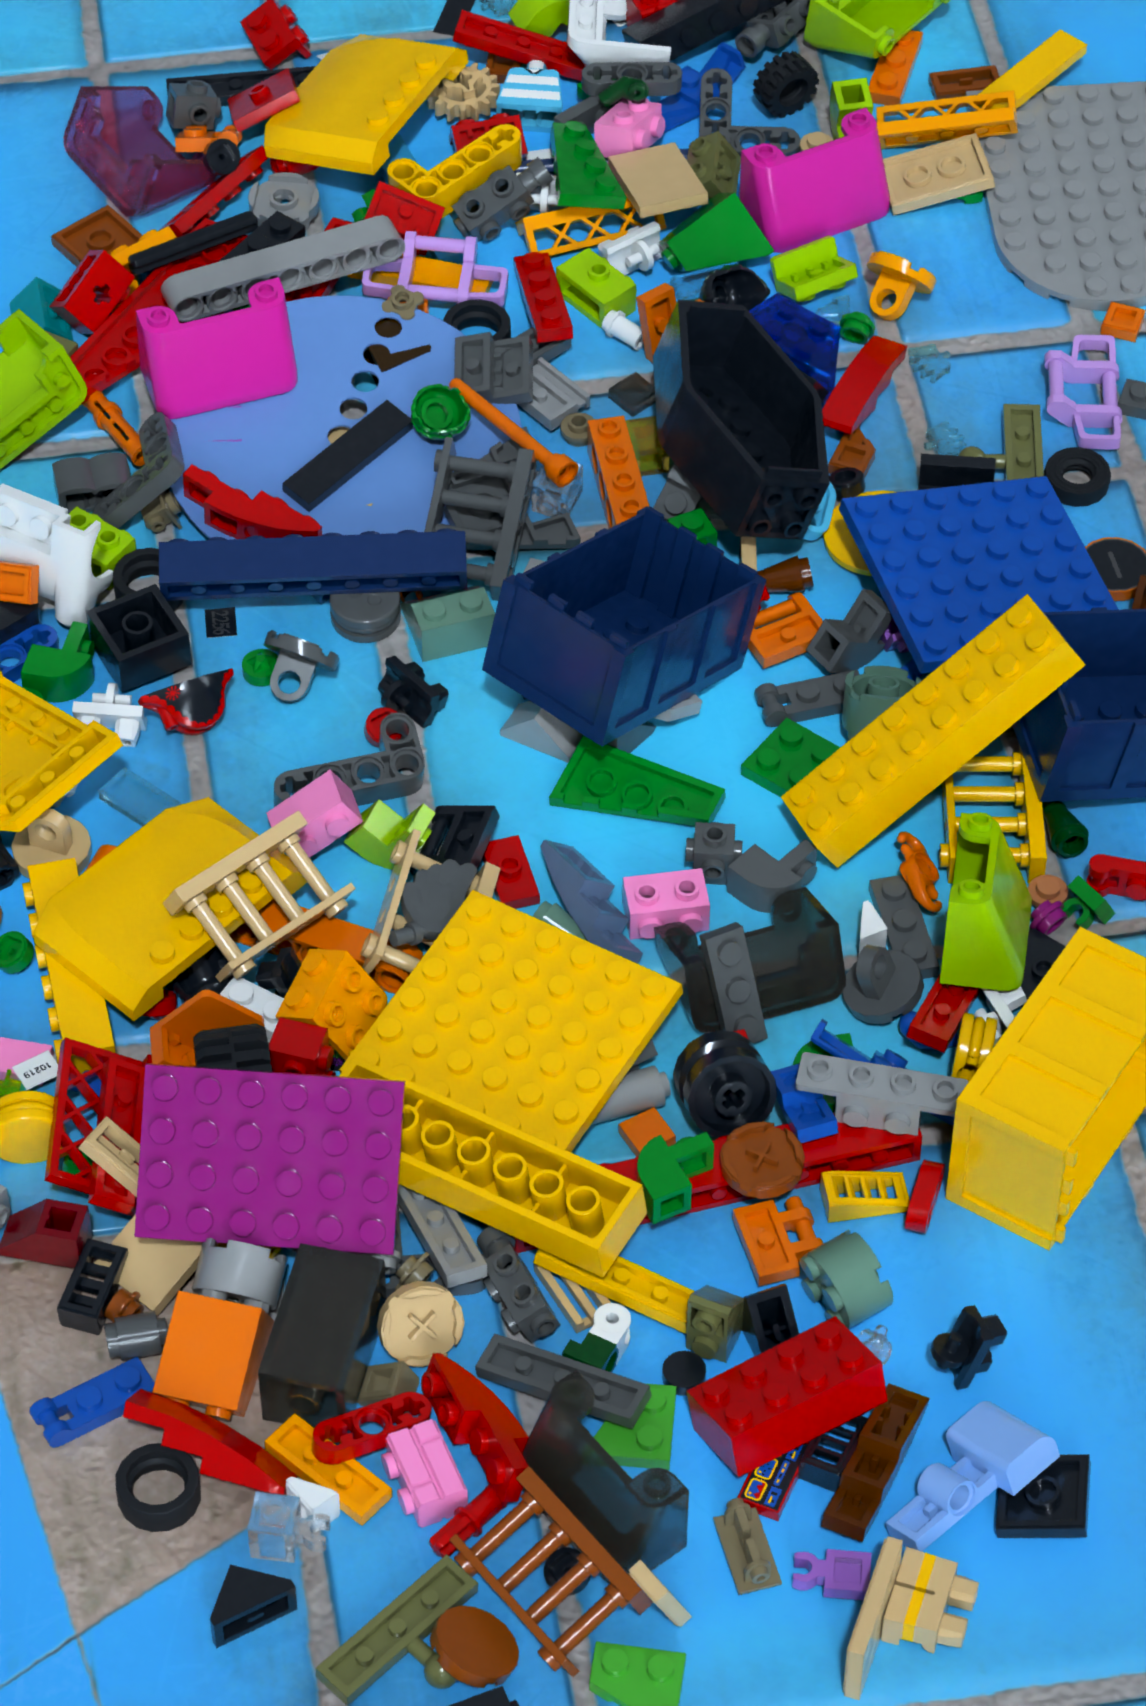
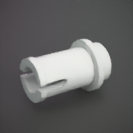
M612 310L605 316L602 322V329L605 330V334L608 337L615 336L633 347L636 351L644 347L641 327L627 319L623 311L616 312Z

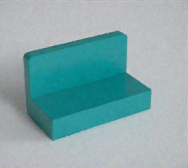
M36 277L10 302L11 315L20 309L42 329L73 341L71 326L49 308L61 291L60 289Z

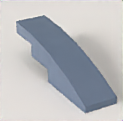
M543 840L540 847L551 878L567 911L585 938L590 943L638 964L643 953L622 934L629 919L608 900L615 885L573 846Z

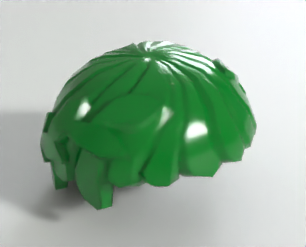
M442 384L429 385L420 389L412 401V423L418 433L431 440H445V437L459 435L465 430L471 418L470 407L465 402V398L460 395L458 388L449 389L448 386H443Z

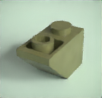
M709 1285L693 1292L688 1299L686 1349L693 1351L702 1358L716 1359L726 1363L742 1332L744 1298Z

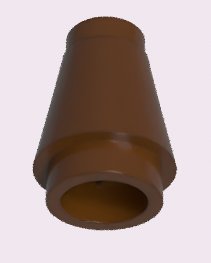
M797 555L764 570L757 571L758 575L766 579L765 586L768 593L805 592V588L814 587L808 557L799 559Z

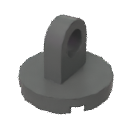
M271 630L267 633L263 643L265 647L279 653L271 674V690L283 702H298L309 691L316 669L321 668L335 671L340 659L339 655L330 651L329 655L325 656V653H322V648H319L317 644L286 633L278 635L276 634L277 632ZM286 673H295L300 677V687L294 693H284L280 689V679Z
M866 945L861 950L857 962L853 964L845 975L842 993L847 1007L857 1019L869 1024H885L894 1021L892 1017L898 1016L901 1013L904 1016L913 1010L921 999L924 981L918 964L910 955L898 950H887L885 947Z

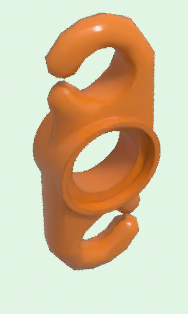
M906 831L900 832L896 838L897 842L907 843L902 844L900 848L905 858V861L900 864V872L919 904L932 913L939 912L942 908V902L939 900L932 901L938 899L939 894L934 886V883L939 879L938 870L931 861L924 845L912 834Z

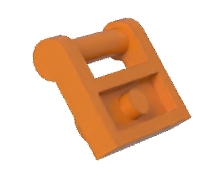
M234 124L227 125L223 131H207L206 125H188L175 138V152H204L205 147L210 142L218 139H228L238 146L243 133L238 132Z
M801 592L791 594L787 597L786 601L757 613L748 648L763 669L808 652L806 649L823 621Z

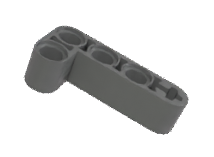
M398 712L391 713L382 720L379 736L380 752L281 773L274 783V807L289 798V793L295 794L328 770H331L352 790L358 806L375 803L377 800L385 801L416 793L423 784L425 760L412 718ZM393 733H399L404 735L406 738L402 740H393L389 737V735ZM401 768H410L413 769L415 773L411 775H404L398 772V770ZM370 775L377 780L372 783H365L359 778Z

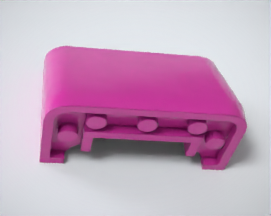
M866 107L844 116L841 123V131L845 137L786 157L778 147L768 143H762L741 150L739 199L775 250L774 252H787L825 236H833L881 219L889 212L890 194L877 122Z
M279 277L258 282L249 289V308L180 324L175 312L165 306H153L136 310L140 369L157 412H162L169 419H178L284 394L296 386L298 381L297 366L285 293Z

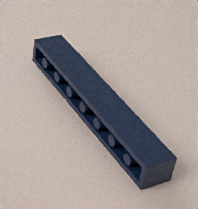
M443 528L436 532L403 530L398 533L380 534L375 531H366L360 535L326 533L322 536L303 537L299 534H289L283 538L249 536L245 539L227 540L222 537H213L205 541H188L177 538L169 542H159V587L167 601L468 589L465 531Z

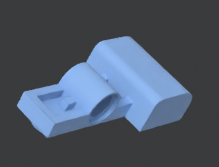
M990 1401L978 1403L950 1426L946 1432V1439L952 1458L957 1463L951 1468L942 1463H934L924 1470L918 1481L917 1490L919 1495L886 1522L888 1533L893 1538L903 1540V1544L907 1547L924 1551L996 1488L999 1487L1012 1496L1016 1495L1060 1457L1056 1441Z

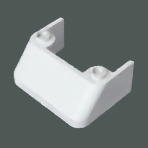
M569 0L567 44L585 66L591 63L669 62L671 47L606 41L607 20H626V11H628L626 0Z

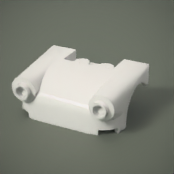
M2 483L0 485V561L39 565L38 595L55 601V618L58 622L71 628L73 621L87 624L86 611L95 608L98 595L110 586L113 579V571L110 569L97 577L93 575L91 569L92 552L101 529V522L96 520L86 530H80L70 526L71 515H68V509Z

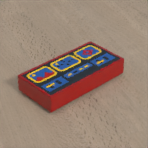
M809 1442L750 1471L737 1498H742L744 1503L749 1504L751 1508L756 1507L759 1515L778 1521L798 1480L799 1462Z

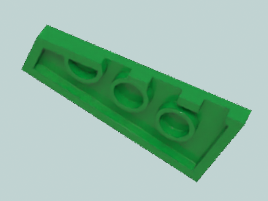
M568 121L566 123L553 122L550 141L552 157L555 158L553 170L557 177L555 181V189L558 191L557 206L624 209L627 197L587 126L577 121Z
M583 736L550 794L549 802L550 806L695 826V822H713L726 798L724 788L612 746H600Z

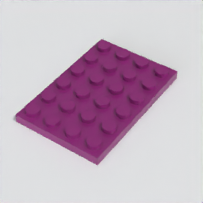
M145 1064L134 1237L206 1242L207 1238H213L216 1240L215 1243H227L228 1240H235L257 1246L393 1255L395 1252L406 1081Z

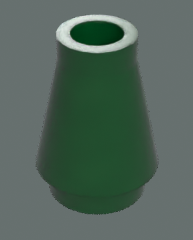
M1054 801L1049 803L1044 808L1043 815L1047 822L1052 849L1063 857H1075L1081 854L1088 846V829L1067 809L1063 802Z

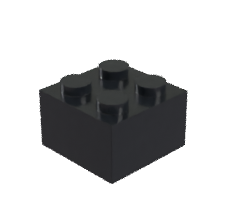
M156 584L86 611L89 638L94 641V650L122 692L192 665L189 633Z

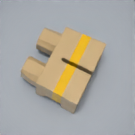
M906 1547L883 1618L881 1641L899 1645L901 1639L922 1644L926 1651L932 1654L935 1653L937 1643L962 1648L968 1619L949 1614L947 1610L950 1605L972 1611L978 1594L979 1582L957 1575V1562Z

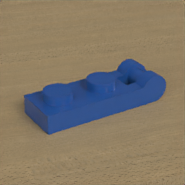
M134 1357L52 1399L47 1397L36 1401L29 1409V1413L37 1425L44 1427L43 1435L50 1447L56 1448L122 1416L126 1400L139 1389L152 1393L155 1382L140 1359ZM68 1414L71 1418L67 1421L59 1420V1417Z

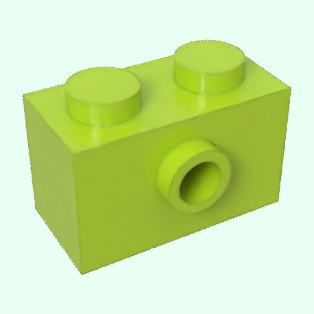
M586 248L556 267V278L563 299L601 329L602 322L610 311H623L626 317L636 311V284L629 276L623 275L610 265L604 257H600L590 248Z

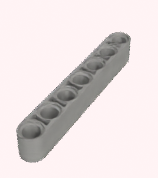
M383 215L375 216L174 274L163 282L161 294L168 307L177 315L178 320L188 322L249 304V289L258 282L279 277L284 293H288L391 263L402 256L406 246L391 219Z

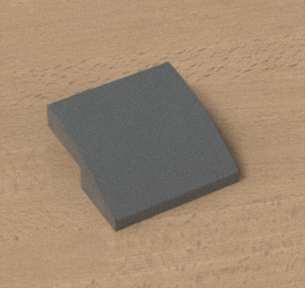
M491 332L456 337L454 378L461 379L489 403L516 404L533 402V342L530 335L494 341Z

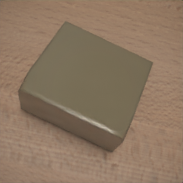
M404 1361L368 1366L357 1402L360 1406H367L404 1392H416L419 1378Z

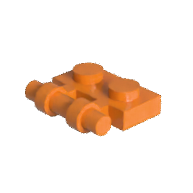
M799 1196L787 1199L785 1202L787 1211L778 1212L773 1199L733 1209L732 1219L758 1286L799 1277V1259L804 1254L823 1244L822 1239L816 1237L812 1228L814 1219L809 1208L804 1207ZM786 1231L796 1232L800 1241L791 1243Z

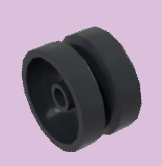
M724 1030L705 1033L690 1042L677 1058L673 1071L675 1090L697 1127L714 1137L729 1135L734 1129L747 1123L765 1121L771 1114L777 1097L775 1078L753 1043L741 1034Z

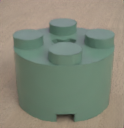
M891 666L864 667V674L854 676L855 670L849 672L845 678L842 726L848 731V739L853 738L922 680L917 677L916 682L908 678V671Z
M847 1230L804 1254L799 1259L800 1265L807 1278L802 1280V1286L813 1303L820 1300L826 1307L825 1317L827 1320L836 1316L850 1329L893 1304V1293L888 1279L880 1283L876 1271L882 1266L869 1245L856 1232L850 1234V1230Z

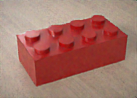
M836 1316L686 1391L694 1430L737 1477L888 1401L882 1362Z

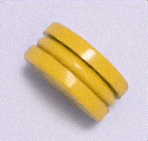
M963 1014L950 1077L971 1080L993 1049L998 1023L997 1019L987 1017L985 1022V1019L982 1017L974 1019L975 1014Z
M18 1091L0 1098L1 1159L17 1164L37 1163L47 1160L50 1130L53 1122V1096L38 1091ZM63 1124V1130L66 1132L65 1124Z

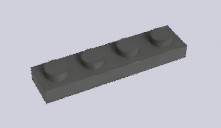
M498 1334L493 1335L475 1365L477 1377L630 1429L634 1428L652 1396L650 1385Z

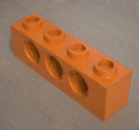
M624 415L588 420L587 452L608 529L636 516L637 511L649 507V502Z

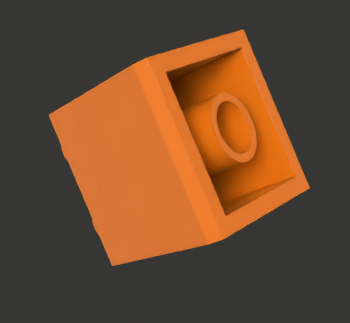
M178 1290L152 1393L181 1402L187 1406L206 1409L205 1414L214 1419L230 1421L231 1415L244 1417L269 1348L276 1322L262 1308Z

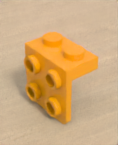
M309 949L275 1017L278 1020L282 1017L328 1028L329 1044L346 1061L349 1057V1051L356 1048L387 1005L388 998L386 993L346 950Z

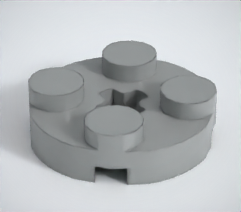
M290 172L274 173L268 175V181L263 182L261 185L257 181L249 191V211H252L257 217L258 227L276 211H279L305 225L306 231L310 226V221L316 217L319 211L318 189L315 185L314 188L309 185L308 179L300 174ZM284 199L289 200L288 203H281Z

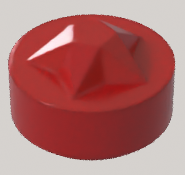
M381 707L369 714L364 724V734L373 746L379 748L382 720L391 713H398L397 711ZM393 733L389 737L393 740H400L402 734Z
M163 989L164 998L142 1016H149L151 1019L156 1020L164 1018L177 1009L176 994L171 990Z

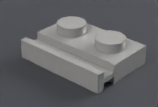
M541 357L537 359L538 363L533 366V402L516 404L552 431L561 425L562 420L566 416L578 413V409L583 406L588 408L590 406V395Z

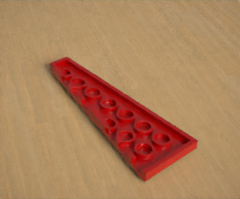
M204 218L191 232L217 222ZM247 235L156 268L70 357L87 386V396L84 402L95 391H103L140 367L136 310L153 306L168 307L161 294L163 282L174 274L218 262L243 241ZM223 311V312H220V313H216V314H213V315H210V316H206V317H211V316L223 314V313L226 312V311Z

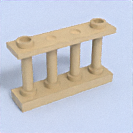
M299 810L174 889L162 903L171 916H174L183 909L188 914L193 912L228 961L215 976L220 983L231 975L236 980L242 978L257 966L254 960L324 914L331 919L349 906L346 899L356 889L354 885L349 883L337 892H334L299 844L301 838L298 834L308 824ZM277 849L281 854L286 852L321 901L305 913L268 863L271 860L268 855ZM245 869H248L251 874L254 872L257 874L291 921L274 933L237 883L240 880L237 875ZM214 889H217L219 893L224 892L260 942L242 953L207 905L208 898L206 894Z
M413 829L405 842L397 841L389 859V862L393 863L394 867L373 934H368L360 952V955L365 957L362 968L368 975L380 960L409 973L413 971L420 961L416 957L387 945L391 929L404 928L407 923L405 917L396 912L405 883H407L406 880L410 867L416 870H428L434 864L442 865V863L416 852L421 831ZM486 861L472 881L466 898L472 890L492 898L501 868ZM423 938L422 943L431 946L435 940Z

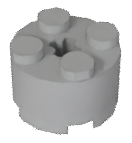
M207 1238L206 1242L202 1244L192 1291L198 1295L262 1308L267 1314L269 1310H275L287 1264V1257L285 1255H278L273 1260L269 1258L271 1249L235 1240H228L226 1248L215 1247L216 1240Z

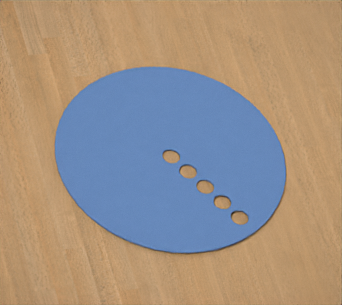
M329 295L288 301L286 305L297 366L298 381L296 386L284 394L239 404L242 408L225 407L183 418L170 419L176 425L185 464L183 473L193 464L203 471L212 472L220 481L233 489L242 490L252 500L261 490L272 497L281 498L292 509L302 515L314 518L322 526V535L326 533L360 535L366 531H375L380 534L398 533L403 530L424 532L438 473L434 472L435 454L437 449L443 450L445 440L425 438L417 432L414 425L412 430L310 512L283 492L282 483L331 445L328 440V434L332 429L337 427L351 429L384 401L388 400L411 418L412 401L420 389L434 384H442L449 387L450 381L454 379L455 338L466 335L443 320L419 309L414 311L415 317L410 320H404L400 315L393 312L387 313L382 309V303L387 300L378 298ZM384 318H392L401 324L402 329L397 336L386 338L380 336L375 331L376 323ZM377 344L387 347L390 354L429 344L432 347L430 352L384 372L380 371L378 365L367 362L363 357L366 348ZM369 372L378 378L379 384L372 391L361 392L353 387L351 383L352 378L358 373ZM356 399L366 405L367 412L359 419H348L341 414L340 406L347 400ZM491 403L522 428L517 404ZM470 405L468 407H470L471 418L467 427L459 435L451 437L454 440L456 456L480 459L488 454L489 449L499 442L503 444L510 440L507 435ZM236 439H242V442H234V441H214V440H236ZM182 473L170 488L188 518L209 539L213 537H222L227 540L236 539L205 524L204 508L184 496ZM443 512L441 524L450 525Z

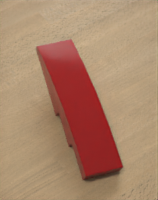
M874 335L848 366L822 408L824 426L851 434L875 410L878 396L891 382L893 370L905 359L907 345Z
M139 1389L125 1402L124 1418L164 1428L162 1446L201 1456L200 1474L282 1497L286 1494V1480L291 1476L297 1478L295 1473L255 1442L225 1423L181 1402L143 1389Z

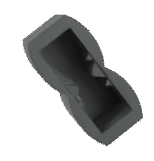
M103 453L90 459L72 457L52 464L57 502L59 506L68 509V514L76 506L88 513L92 512L99 502L131 477L127 457L124 453Z

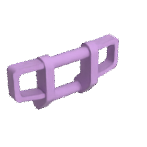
M406 231L404 237L406 247L403 258H398L391 263L370 268L363 272L362 293L366 296L385 299L390 297L391 288L395 285L371 282L372 274L375 271L400 272L397 285H403L405 289L411 292H421L424 299L432 301L454 302L458 304L467 300L482 299L494 302L502 307L505 303L508 287V269L476 264L478 238L474 236H466V239L421 236L417 235L416 231ZM417 250L464 254L458 288L412 284ZM474 279L500 282L499 290L494 293L472 292Z
M1076 335L1073 339L1071 357L1062 350H1050L1044 355V366L1049 375L1050 396L1046 400L1047 412L1066 426L1073 427L1078 447L1085 449H1119L1121 442L1120 425L1123 420L1122 410L1118 407L1116 381L1119 379L1120 374L1119 366L1116 363L1115 338L1110 335ZM1082 350L1105 351L1108 355V361L1077 359L1078 353ZM1064 382L1102 384L1103 405L1076 404V402L1064 395ZM1084 428H1112V435L1087 434Z

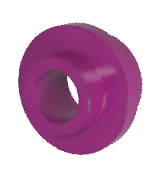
M1047 900L1040 904L1030 915L1033 918L1030 928L1036 929L1047 936L1054 932L1068 917L1063 911V903L1056 901L1052 904Z

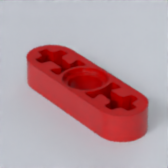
M404 1392L318 1423L313 1430L312 1454L318 1461L324 1464L335 1465L385 1448L388 1434L404 1428L411 1429L415 1424L430 1420L431 1403L427 1397L420 1393ZM365 1422H376L384 1430L378 1434H368L362 1431L360 1426Z

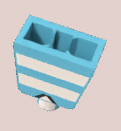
M539 60L530 61L526 68L513 67L509 69L496 101V114L507 113L509 116L519 114L523 131L550 133L554 116L562 113L559 72L547 69L545 63Z

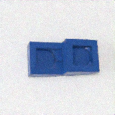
M800 1063L770 1071L776 1081V1098L791 1131L801 1143L838 1133L837 1119L825 1101L823 1094L800 1091L795 1088Z

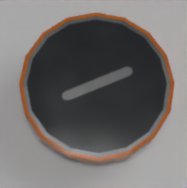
M1119 537L1101 538L1090 542L1085 548L1113 600L1126 601L1135 598L1140 575L1146 574L1145 549L1133 541Z

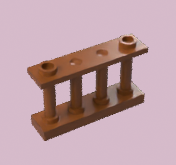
M528 1466L516 1477L519 1483L526 1489L520 1496L523 1500L471 1548L457 1534L453 1535L449 1540L460 1551L454 1557L458 1564L471 1577L479 1573L543 1644L537 1652L555 1672L562 1666L574 1677L580 1671L567 1658L566 1655L619 1606L623 1609L630 1603L641 1615L653 1604V1601ZM545 1510L554 1520L548 1526L550 1531L497 1579L483 1564V1561L533 1514L539 1516ZM573 1541L582 1551L576 1557L578 1562L525 1611L510 1592L562 1544L567 1547ZM601 1572L610 1582L605 1588L607 1593L553 1642L538 1624L590 1575L595 1578Z

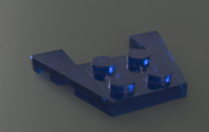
M777 293L749 310V312L798 369L815 379L829 391L821 402L823 408L835 388L840 327Z

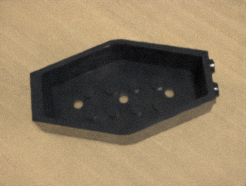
M678 300L653 355L657 437L662 448L735 536L802 540L830 484L822 403L817 390L744 305Z

